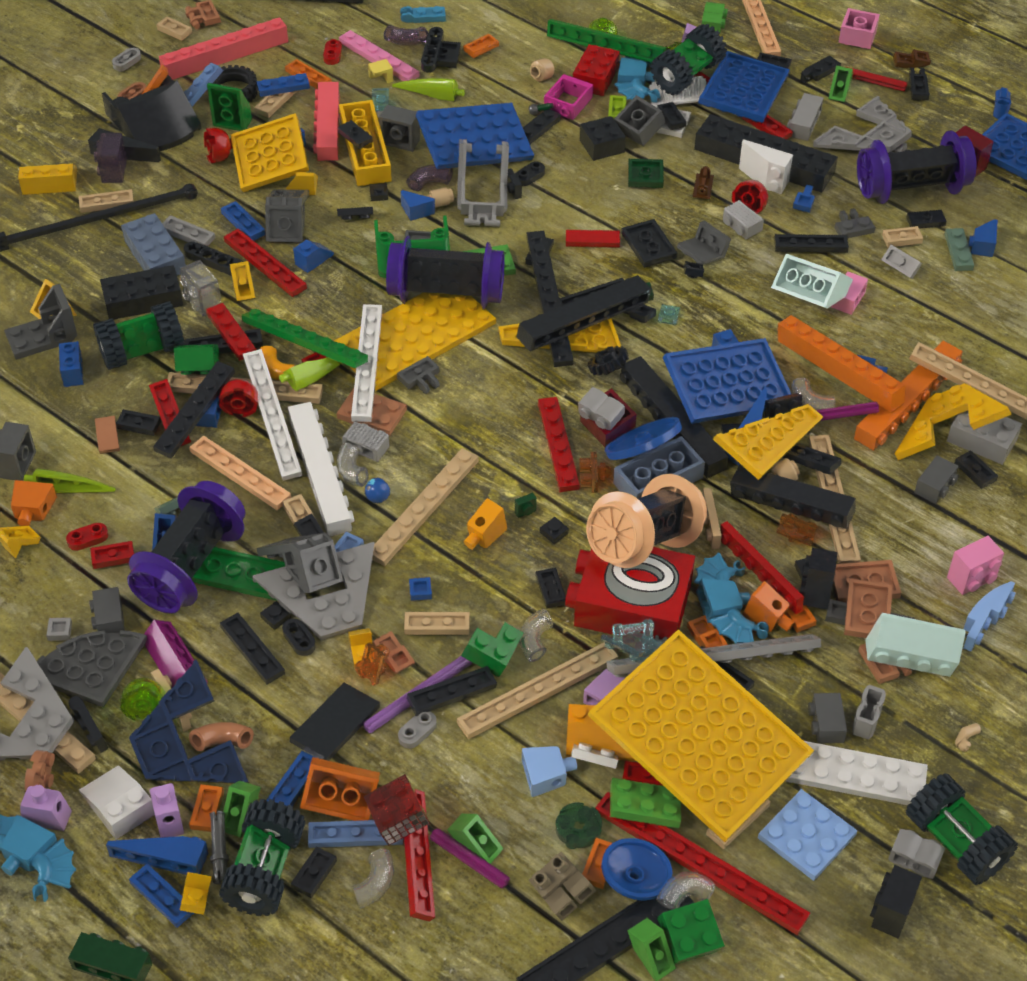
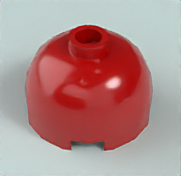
M206 128L207 131L204 132V148L207 147L209 155H206L208 162L218 163L224 161L229 157L231 149H233L231 138L229 139L228 134L220 128Z
M757 180L743 181L733 190L732 202L735 203L740 200L758 214L768 203V192L765 186Z
M231 380L222 387L219 395V407L232 416L233 413L242 414V417L250 416L257 410L258 391L252 383L246 380Z

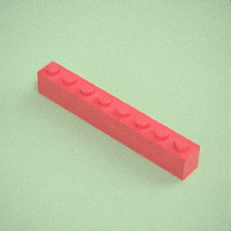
M279 17L233 33L212 38L202 43L181 48L180 50L159 56L160 67L162 65L167 67L168 75L173 80L202 71L210 63L220 65L287 43V26Z

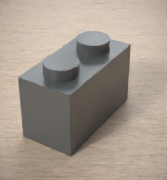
M937 455L917 480L914 493L936 504L940 498H945L949 491V486H954L957 482L959 466Z
M113 587L92 591L93 600H89L91 613L95 614V617H91L93 630H105V633H120L121 630H125L119 588Z
M814 693L812 702L808 703L809 716H813L811 723L812 735H816L818 744L844 743L847 727L841 693Z

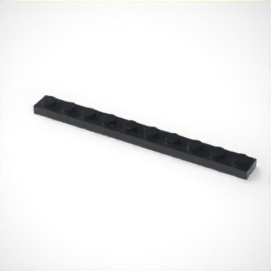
M526 232L540 304L544 314L554 308L561 307L545 232ZM568 336L549 344L554 367L573 365V356Z

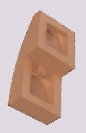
M115 416L96 418L95 426L99 453L120 451Z
M392 631L373 640L374 648L394 673L397 674L415 664L405 646L400 645Z

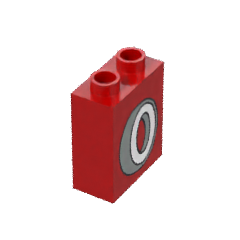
M653 547L649 557L640 565L632 568H621L602 560L595 554L592 548L591 551L580 549L575 574L583 575L581 583L570 582L565 600V607L575 609L574 626L639 641L643 640L647 642V636H650L653 640L656 635L659 636L660 640L664 637H667L668 640L681 627L693 579L695 556Z

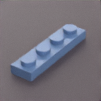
M403 819L309 822L308 846L309 848H315L316 846L320 848L389 845L388 840L384 838L385 836L381 832L387 830L392 836L388 829L394 826L402 837L395 825L400 822L402 823ZM403 837L397 841L394 839L395 842L390 844L403 845Z

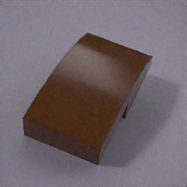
M913 49L911 54L895 51L893 55L895 67L917 68L928 66L931 63L929 53Z

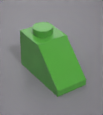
M836 66L828 99L845 102L850 89L853 69Z
M238 781L229 786L223 811L225 812V833L242 837V825L250 803L258 800L261 787L243 781Z
M462 813L447 829L456 841L490 864L504 849L478 814Z
M646 918L627 930L634 951L655 981L676 969L662 928Z

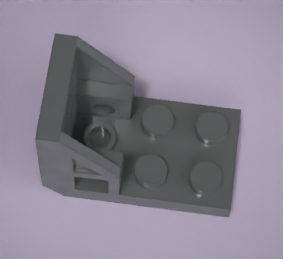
M274 189L266 197V241L303 242L305 201L309 198V190Z
M60 284L51 287L38 307L41 319L4 330L16 360L59 347V343L72 342L77 336L71 307Z
M327 533L291 537L256 548L258 556L267 555L268 559L277 556L283 557L286 570L305 593H311L343 582L334 542Z

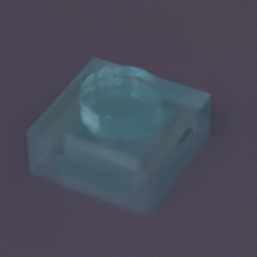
M662 304L658 322L677 325L680 307Z

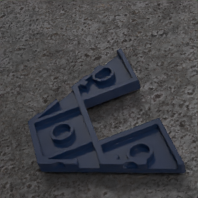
M197 659L193 661V664L185 674L176 681L174 687L168 690L151 714L146 716L140 727L135 729L129 736L145 779L209 783H236L243 781L249 783L231 740L190 759L187 756L173 720L215 701Z

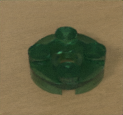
M575 802L568 804L560 810L556 818V834L569 849L591 846L594 844L595 839H600L601 815L594 807L591 806L589 808L584 806V803ZM575 822L585 824L582 829L574 827Z

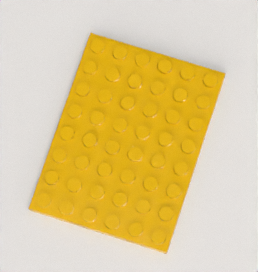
M679 629L588 713V716L724 842L814 752L806 742Z

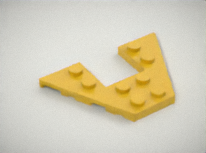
M966 383L955 385L949 390L936 393L927 399L896 450L895 456L898 460H901L935 446L933 424L967 410L973 430L1012 415L1007 406Z

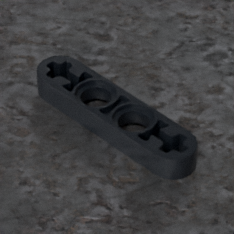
M440 27L431 28L427 36L421 58V70L426 73L435 71L444 40V31Z
M188 242L184 245L185 256L188 259L232 276L230 264L244 262L198 242ZM205 255H212L209 258H204ZM220 261H227L225 264H219Z

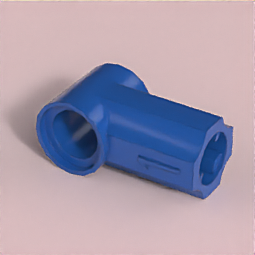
M1001 87V89L995 92L993 116L997 119H1000L1005 113L1009 114L1011 92L1007 88Z

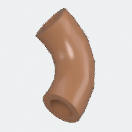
M218 722L192 730L189 733V740L192 747L197 751H203L230 740L234 746L245 749L251 744L254 733L250 727L233 722Z

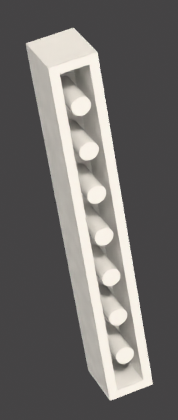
M311 402L289 406V421L326 533L329 536H335L351 532V523L354 522L353 512L347 509L349 507L347 495L343 496L342 494L344 492L342 481L337 480L339 477L337 466L332 465L334 463L331 451L328 452L327 450L329 448L327 437L322 436L324 430L322 423H318V411L313 409Z

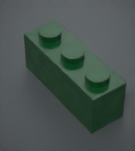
M81 932L68 957L73 970L108 981H145L152 966L150 955L145 949L141 947H128L118 940L109 941L96 933H90L89 935Z

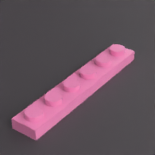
M351 30L339 37L342 45L372 63L387 59L393 68V76L402 81L415 80L420 77L418 70Z

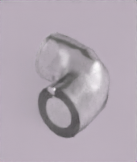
M797 378L791 383L792 393L803 395L802 406L809 404L815 410L835 408L834 396L820 395L814 392L808 379Z
M342 443L337 456L338 473L345 482L363 487L368 481L369 473L365 467L357 465L360 450L350 443Z
M544 608L529 616L520 630L524 633L519 641L520 647L529 662L539 660L547 651L541 641V635L553 627V622L550 614Z
M379 849L370 854L368 857L371 869L369 876L361 883L352 886L359 909L379 900L390 888L395 871L393 857L388 849Z
M695 871L681 872L666 882L656 900L664 907L673 910L679 908L682 901L688 896H693L698 901L709 899L715 890V883L710 878Z

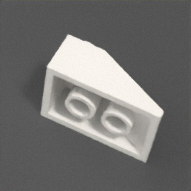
M743 139L739 169L751 179L762 183L767 190L782 194L789 182L793 155Z
M119 765L79 789L80 794L115 840L155 815L152 799L141 785Z

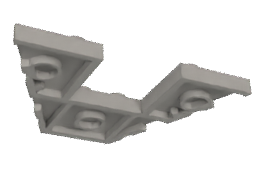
M877 95L856 110L857 117L878 124L863 136L838 126H833L813 141V147L861 150L870 148L874 140H881L887 152H892L912 137V131L905 126L903 121L897 119V115L892 109L888 108L887 104H883Z
M371 542L336 552L343 582L346 589L307 600L304 591L286 570V566L253 575V582H257L263 587L270 597L279 601V604L290 614H294L320 640L361 629L375 543Z
M25 647L0 683L3 687L34 701V703L10 737L0 733V760H5L6 758L30 759L36 750L53 753L74 722V719L28 647Z

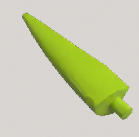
M427 78L392 84V87L420 93L438 100L454 101L456 96L465 95V90L458 89L455 79Z
M329 357L306 361L284 371V374L279 375V379L282 383L288 381L295 391H299L326 376L338 367L341 362Z
M38 468L33 472V475H24V481L52 483L56 493L115 492L116 490L115 487L86 477Z

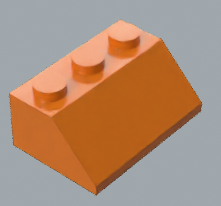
M312 757L300 809L352 821L369 820L372 806L365 796L370 793L373 796L372 792L377 790L380 773Z

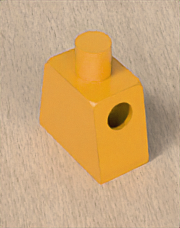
M487 498L468 521L469 536L463 541L464 544L471 550L477 544L483 548H488L507 530L504 509Z

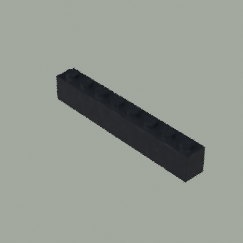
M638 275L627 278L622 282L519 323L517 338L531 352L648 303L652 289Z
M640 356L628 361L626 364H622L621 381L641 401L642 406L648 409L654 420L668 417L679 418L682 430L672 439L674 440L682 436L704 460L703 475L708 479L727 470L729 456L700 423L691 424L682 402L647 362Z

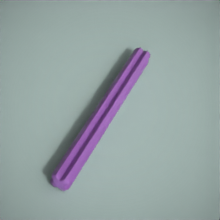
M462 656L458 657L364 721V729L368 733L374 732L410 707L407 700L408 693L451 679L470 666L472 662Z

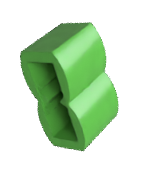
M706 2L702 24H709L710 27L713 26L715 28V31L721 32V28H725L728 9H725V4Z

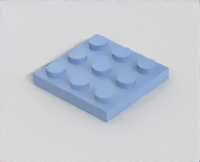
M801 789L758 834V839L815 881L857 835L858 830Z

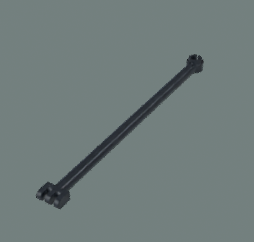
M189 183L176 191L7 236L3 231L0 232V252L9 250V244L184 197L193 200L197 197L198 192L195 185Z

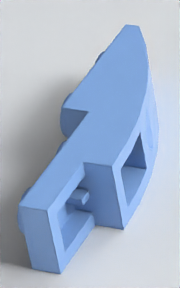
M1010 581L993 589L973 607L964 625V630L969 632L963 647L964 649L972 652L975 644L979 646L983 639V629L988 630L990 624L996 625L999 618L1003 619L1008 610L1006 604H1011L1016 592H1013L1014 582Z

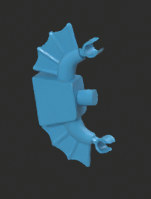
M627 56L625 58L621 57L618 81L615 83L619 90L618 93L625 95L627 100H632L636 95L642 99L649 95L651 102H657V98L660 99L659 90L654 89L650 91L649 88L645 87V81L655 82L652 77L654 74L647 71V67L651 66L652 63Z
M717 553L712 558H704V564L696 568L697 578L694 580V583L699 584L696 593L707 623L714 625L719 635L729 637L734 644L754 642L752 630L756 631L758 638L766 639L768 636V624L766 622H759L756 625L753 621L746 619L740 612L743 605H747L750 594L748 592L739 593L736 583L729 580L733 576H743L746 567L739 569L738 567L741 565L739 560L734 562L733 568L728 567L722 555Z
M0 814V851H2L6 859L1 869L11 876L19 866L29 872L36 869L39 874L37 880L39 884L32 888L34 901H36L38 895L42 894L43 901L46 902L48 900L46 885L49 883L68 889L71 888L70 879L76 871L72 864L74 852L65 846L64 839L62 838L57 841L55 833L20 815L6 817Z

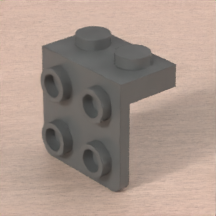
M702 221L699 224L695 238L678 243L677 248L683 254L693 258L696 263L704 265L724 258L731 238L706 221Z

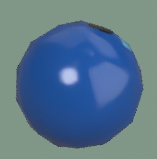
M373 478L365 486V495L373 503H382L388 499L390 487L383 479Z

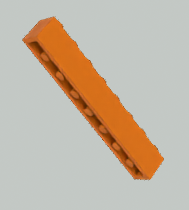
M792 315L778 323V342L870 400L878 402L881 407L889 412L904 404L905 384Z
M944 340L934 349L962 364L961 356L963 351ZM918 365L901 382L905 384L904 404L892 412L879 405L878 413L868 414L856 426L854 440L873 451L879 445L882 446L890 434L893 435L901 423L904 424L912 412L915 413L923 401L926 402L933 391L938 390L942 381L948 379Z

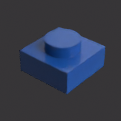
M430 577L409 579L411 601L432 599Z

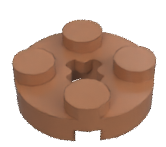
M36 750L30 759V761L34 762L32 769L27 768L25 791L29 786L42 785L45 789L46 787L51 788L54 781V775L51 774L55 760L54 753L43 750Z

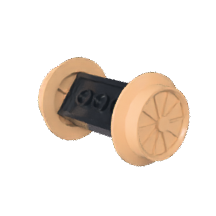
M675 474L657 476L647 484L641 498L637 499L629 493L620 491L610 492L599 498L594 504L587 520L586 533L588 542L598 557L614 566L621 568L638 566L649 557L654 545L661 543L668 547L680 548L693 543L699 537L704 527L707 515L706 502L701 491L687 479Z

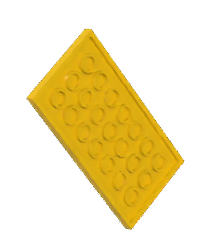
M426 292L382 314L375 391L397 380V373L427 356L434 359L495 325L496 318L488 310H482V305L472 296ZM361 326L334 341L358 350ZM350 367L356 373V368Z

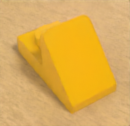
M249 262L230 264L236 300L241 301L255 298Z
M30 526L0 527V542L14 558H17L22 545L39 544L41 539Z
M366 628L348 631L354 668L375 666L376 658L371 630Z
M187 872L180 911L204 915L212 876Z

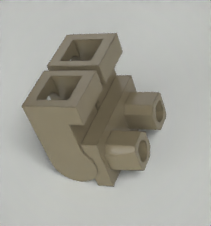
M562 852L556 854L550 859V862L529 879L530 883L561 921L578 907L562 889L563 886L579 904H582L596 891L594 886Z

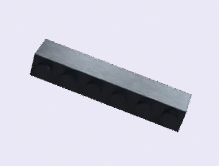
M742 465L738 466L730 481L731 495L737 498L767 505L777 510H784L798 516L801 515L835 527L847 529L856 511V498L771 473L764 474L758 480Z

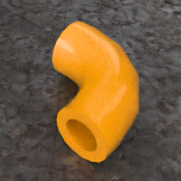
M263 346L260 348L273 380L280 381L279 375L284 374V371L295 366V364L280 362L277 359L278 353L274 347Z

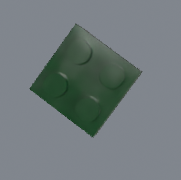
M628 159V187L663 188V160Z

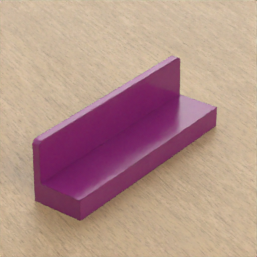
M153 620L144 633L147 636L145 647L162 675L169 677L172 689L176 681L193 664L194 659L171 622Z

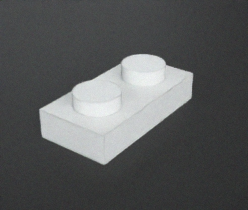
M586 743L573 745L571 757L616 769L618 756L614 755V751L605 748L598 751L592 749L593 746Z

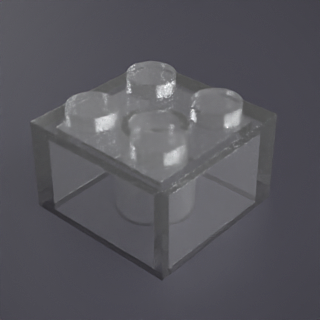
M201 260L180 268L181 276L179 279L184 289L182 290L183 297L186 301L189 300L194 311H198L202 317L206 316V309L221 303L218 280Z

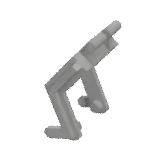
M459 139L457 209L461 211V214L468 215V218H464V225L480 226V223H484V226L500 227V220H496V216H503V213L507 211L509 143L502 141V145L496 146V154H501L499 201L496 203L469 202L465 199L466 152H472V143H467V139Z

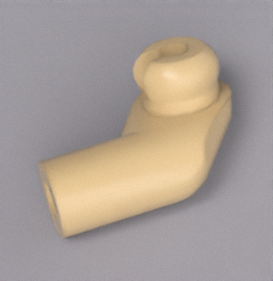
M973 723L961 728L955 740L956 748H959L962 752L969 750L971 743L968 739L981 732L980 725Z

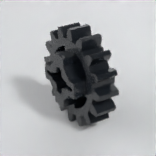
M610 346L602 351H598L595 357L590 358L591 361L588 362L587 366L593 375H608L615 370H619L622 364H626L629 355L623 346H616L614 348Z

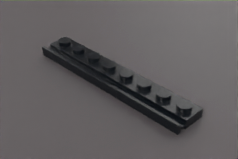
M672 877L668 889L661 896L651 900L635 901L517 977L516 981H582L633 948L627 930L646 918L660 927L657 918L663 912L695 902L675 882V878Z

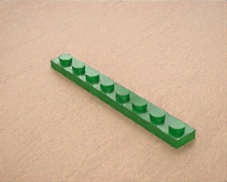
M554 19L548 20V37L584 46L590 44L620 51V55L651 63L656 57L666 51V47Z
M251 309L249 312L242 314V322L258 329L260 328L263 331L350 367L357 368L368 362V355L357 349H352L343 343L332 341L330 338L320 336L316 332L305 330L301 326L288 323L286 320L278 319L274 315L261 312L259 309Z

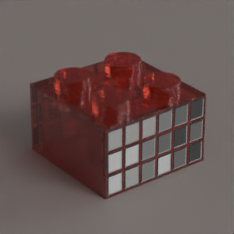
M406 774L363 796L379 833L388 846L430 824L418 795Z

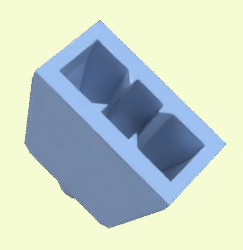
M557 746L522 748V764L532 797L564 786L566 784V772L577 770L576 758H562L560 749Z

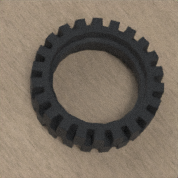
M228 65V68L225 66L221 67L223 72L212 84L221 85L229 81L247 83L248 85L241 90L247 101L252 102V99H255L258 94L256 74L248 67L245 69V66L240 68L239 65L234 67Z

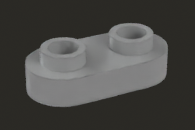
M138 48L126 49L112 59L113 68L119 72L127 70L141 60V52Z
M429 711L422 712L410 719L398 732L400 745L408 749L418 746L436 729V716Z

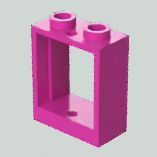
M563 74L544 95V104L553 103L554 107L551 110L561 114L563 117L574 120L592 99L593 84ZM563 93L578 97L574 104L559 100L558 98Z

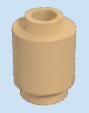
M445 187L431 190L429 195H427V197L435 198V208L450 205V203L454 202L451 188L447 189Z

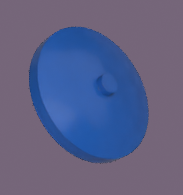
M668 417L643 424L611 441L605 447V453L608 459L619 460L653 451L667 443L682 430L681 422L677 417Z

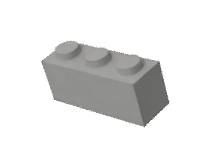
M804 93L802 99H798L796 109L792 113V119H789L787 127L793 131V138L809 140L822 111L824 97Z

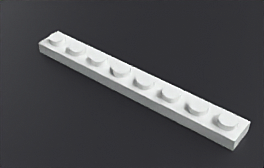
M363 304L358 350L368 355V362L356 368L351 413L352 422H372L382 305Z
M262 349L244 353L243 358L251 383L258 391V405L282 480L302 476V471Z

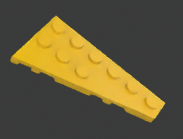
M611 318L568 336L571 351L597 353L610 346H613V348L616 346L621 347ZM519 323L498 327L502 345L525 347L517 338ZM548 344L540 348L550 349V345Z
M806 404L791 409L788 413H779L773 418L769 419L767 417L746 424L743 428L737 430L734 428L729 430L728 433L716 434L713 440L759 480L814 428L823 416L811 405Z

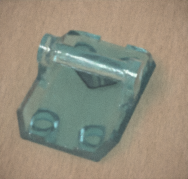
M651 619L634 624H614L612 627L613 636L602 634L601 641L605 642V648H618L627 652L631 660H642V657L650 656L663 644V642L653 639L654 622Z

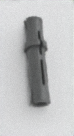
M215 811L210 813L212 839L210 862L213 864L214 884H221L227 871V862H229V856L226 854L225 812L217 811V815H215Z

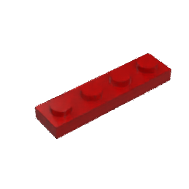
M224 303L206 309L207 316L239 361L244 359V353L256 351V348Z
M168 379L149 385L165 430L179 413V408ZM189 436L181 446L191 443Z

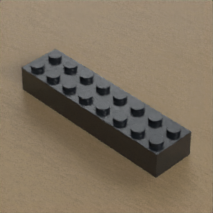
M710 114L696 133L694 150L738 165L740 164L743 139L792 154L789 182L803 187L811 185L814 191L820 193L824 191L835 174L838 156Z

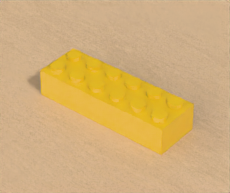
M373 100L339 104L341 125L352 120L373 138L372 143L360 149L345 138L357 186L391 182V164Z

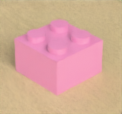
M848 8L841 26L838 43L871 49L877 32L880 14Z
M989 536L973 542L954 552L947 579L962 595L974 592L986 583L991 584L997 579L1004 552Z

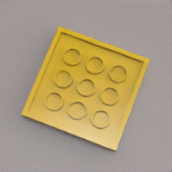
M296 113L230 134L242 192L295 176L296 172L309 171Z

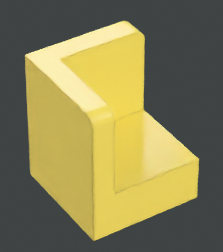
M387 59L368 64L370 79L383 76L387 83L394 82L393 68Z

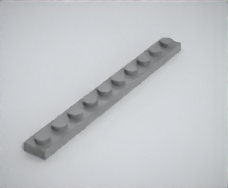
M813 634L701 648V650L713 661L730 663L732 659L737 658L751 660L753 656L772 657L774 653L789 655L797 650L811 652L813 648L821 647V638ZM650 655L607 661V670L616 677H626L628 673H632Z

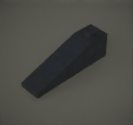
M101 128L88 139L90 152L96 156L107 159L146 162L161 161L159 147Z

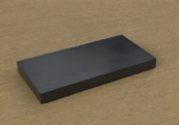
M344 682L290 736V743L316 758L329 761L363 726V722L380 708V702Z

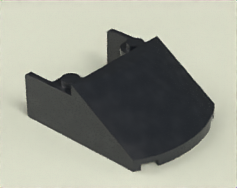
M167 75L158 88L131 99L117 97L112 100L106 92L102 93L105 113L126 137L159 147V152L188 141L194 136V132L197 129L199 131L201 129V123L178 80L174 81L169 75Z

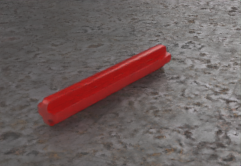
M851 68L853 69L852 79L903 92L907 88V82Z

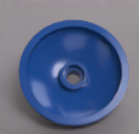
M636 838L618 840L606 849L601 862L602 873L607 883L616 892L630 899L651 900L665 893L672 880V866L667 856L657 846L645 840Z

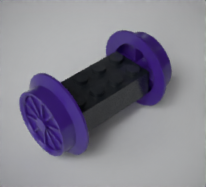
M952 130L944 133L938 147L887 152L881 140H874L870 148L861 149L857 157V179L860 191L866 199L875 198L879 204H885L893 190L945 184L948 191L955 195L960 193L963 186L971 185L976 175V155L971 140L967 136L958 137Z
M406 236L403 243L392 242L389 247L386 271L387 294L399 296L403 304L407 301L409 291L481 297L482 310H485L488 303H501L505 266L504 251L493 250L490 242L486 243L485 253L412 248L411 238Z
M200 481L195 486L183 488L177 498L181 513L151 552H136L131 556L129 560L131 572L127 577L128 585L135 596L149 607L163 613H175L180 607L193 605L197 600L198 592L191 579L219 540L231 542L242 537L244 533L243 519L246 514L245 508L233 492L218 483Z

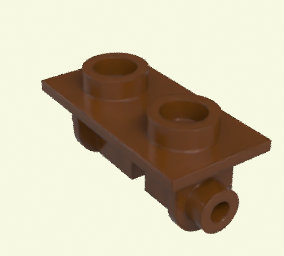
M704 166L701 168L700 174H696L693 191L694 198L710 199L714 175H710L711 170L708 166Z

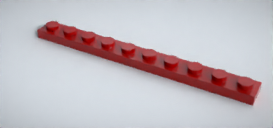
M607 792L595 807L597 815L635 838L654 844L673 861L797 936L809 919L810 912L670 828L662 825L610 817V792Z

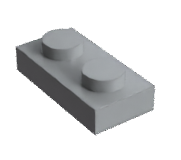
M890 245L881 259L911 279L914 278L923 264L893 245Z

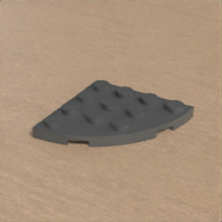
M105 630L90 632L57 645V649L47 656H41L37 663L54 690L73 697L80 696L82 700L104 708L144 647L147 636L121 630L120 633H105Z

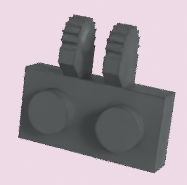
M854 208L850 209L849 212L851 220L848 219L846 211H840L839 217L841 222H836L834 227L838 235H847V238L875 233L876 228L869 216L859 218L858 212Z
M427 356L398 372L397 379L408 390L418 385L419 389L424 394L430 392V388L425 380H428L429 384L435 389L440 385L438 379L434 376L440 372L439 366Z

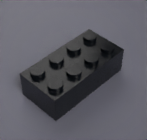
M174 265L100 279L109 319L113 318L115 320L150 313L152 306L169 301L173 308L183 306Z

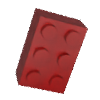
M588 44L573 72V77L593 84V94L604 96L619 69L620 51Z

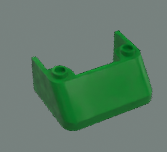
M447 215L443 216V228L434 229L431 232V239L411 240L412 248L450 251ZM374 220L378 274L380 277L386 278L390 244L392 242L403 243L404 240L394 241V236L391 233L379 232L378 220Z

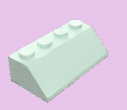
M785 254L771 288L824 308H829L846 297L853 279L841 272Z
M881 613L865 640L867 660L950 677L960 662L965 630Z

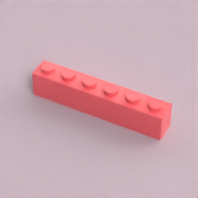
M318 82V89H315V99L318 100H315L313 152L317 154L318 161L338 160L339 133L337 129L339 127V82Z

